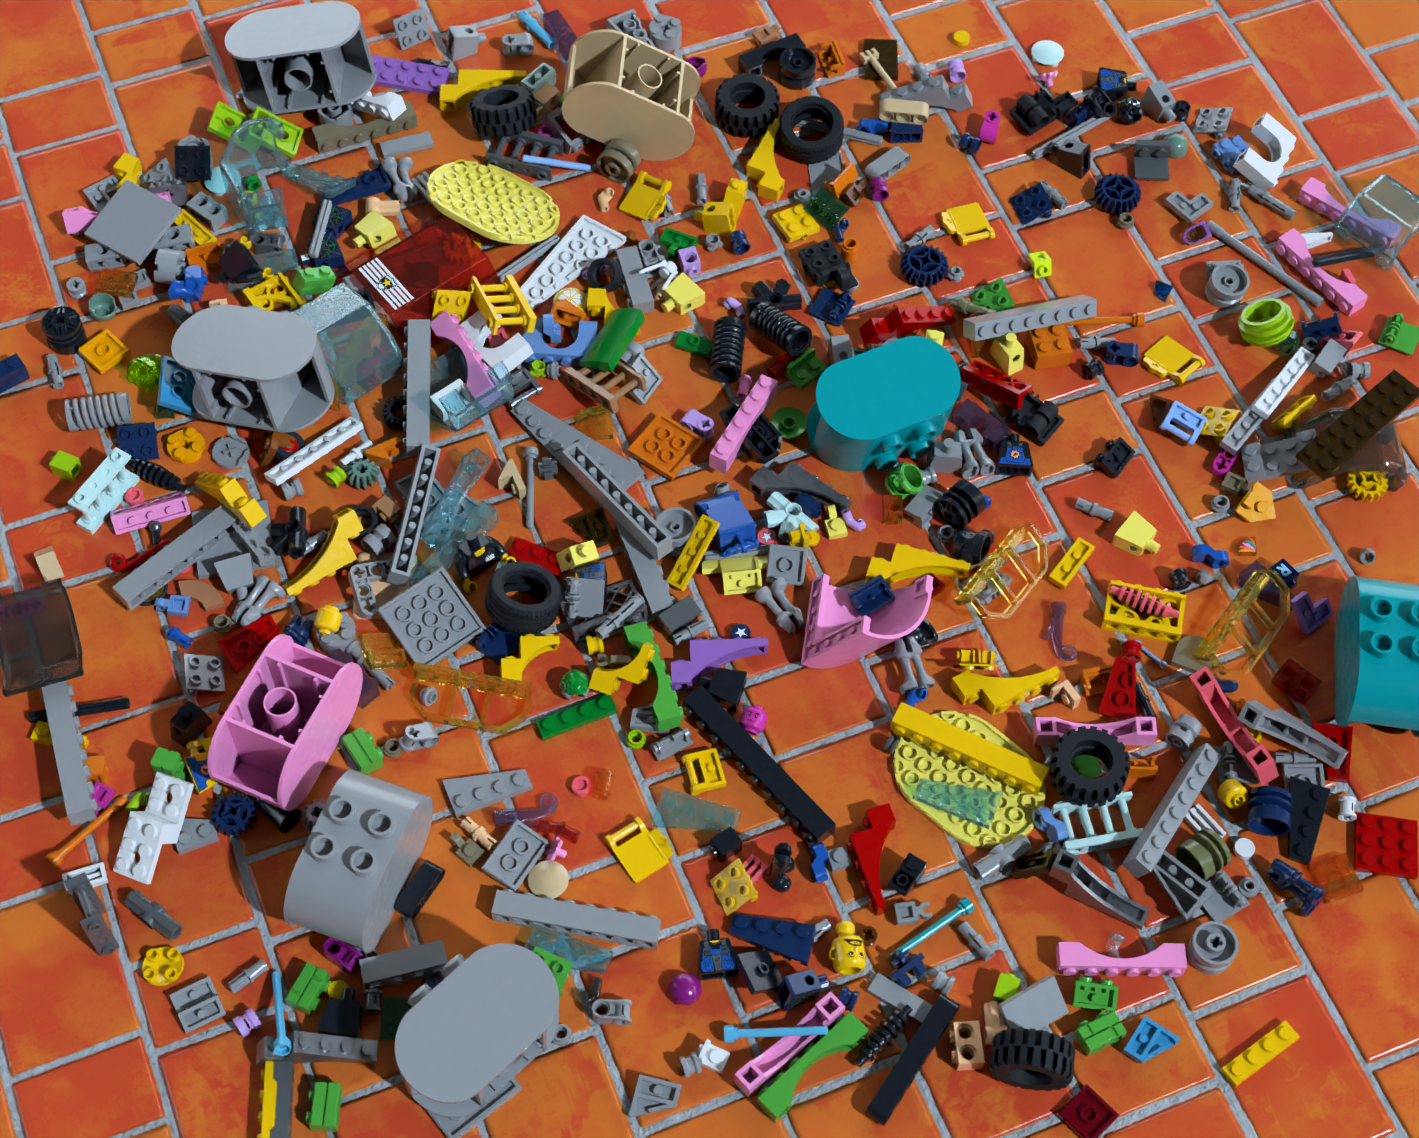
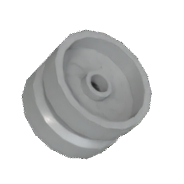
M1226 262L1219 264L1214 268L1205 286L1207 299L1219 308L1229 309L1236 307L1241 302L1250 285L1247 271L1235 263Z
M672 507L660 513L655 521L672 537V552L667 555L680 556L697 523L694 515L689 510L681 507Z
M1209 921L1201 924L1195 930L1187 945V956L1192 966L1203 974L1217 975L1223 973L1229 968L1239 950V941L1236 933L1222 922Z

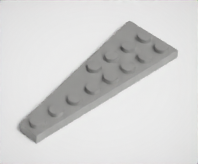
M523 399L510 410L562 466V451L577 442L625 491L645 474L642 468L526 399ZM564 467L600 507L605 510L606 508Z

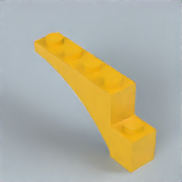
M459 69L458 85L441 84L439 98L441 111H458V108L471 101L475 94L493 86L521 85V81L527 77L526 71Z
M775 118L772 124L768 125L765 136L762 135L759 146L754 148L752 158L748 159L745 165L747 169L746 176L758 180V196L777 202L783 193L785 181L778 172L774 158V147L779 136L780 119Z
M205 471L194 482L198 489L207 492L220 501L247 527L253 528L267 517L255 498L247 496L233 477Z
M348 507L332 516L334 519L332 527L319 553L300 574L281 586L287 595L296 596L300 594L303 588L318 584L319 580L325 576L326 578L336 574V570L351 566L353 561L357 559L348 538H356L360 535L359 532L364 529L354 509Z
M897 543L891 562L886 561L884 558L872 557L865 583L879 574L882 575L888 584L931 573L967 579L971 563L961 559L949 558L943 554L931 553L925 549L913 548L907 544Z
M1055 666L1044 672L1029 676L1000 678L978 675L967 670L952 678L950 688L962 705L968 702L970 704L974 703L980 697L989 712L994 715L998 712H1005L1013 704L1018 705L1030 695L1035 696L1046 687L1051 688L1058 682L1061 672Z

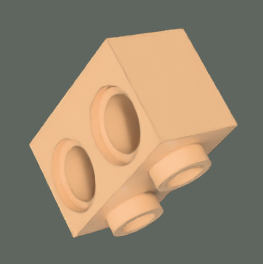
M979 1021L953 1022L951 1030H948L949 1043H953L954 1051H951L952 1064H956L957 1071L982 1069L985 1060ZM965 1032L970 1038L963 1039L959 1033ZM969 1053L972 1056V1059L966 1060L963 1058L962 1054Z

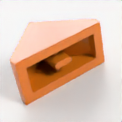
M566 299L554 303L549 313L553 314L556 323L578 330L579 322L584 321L586 317L585 312Z

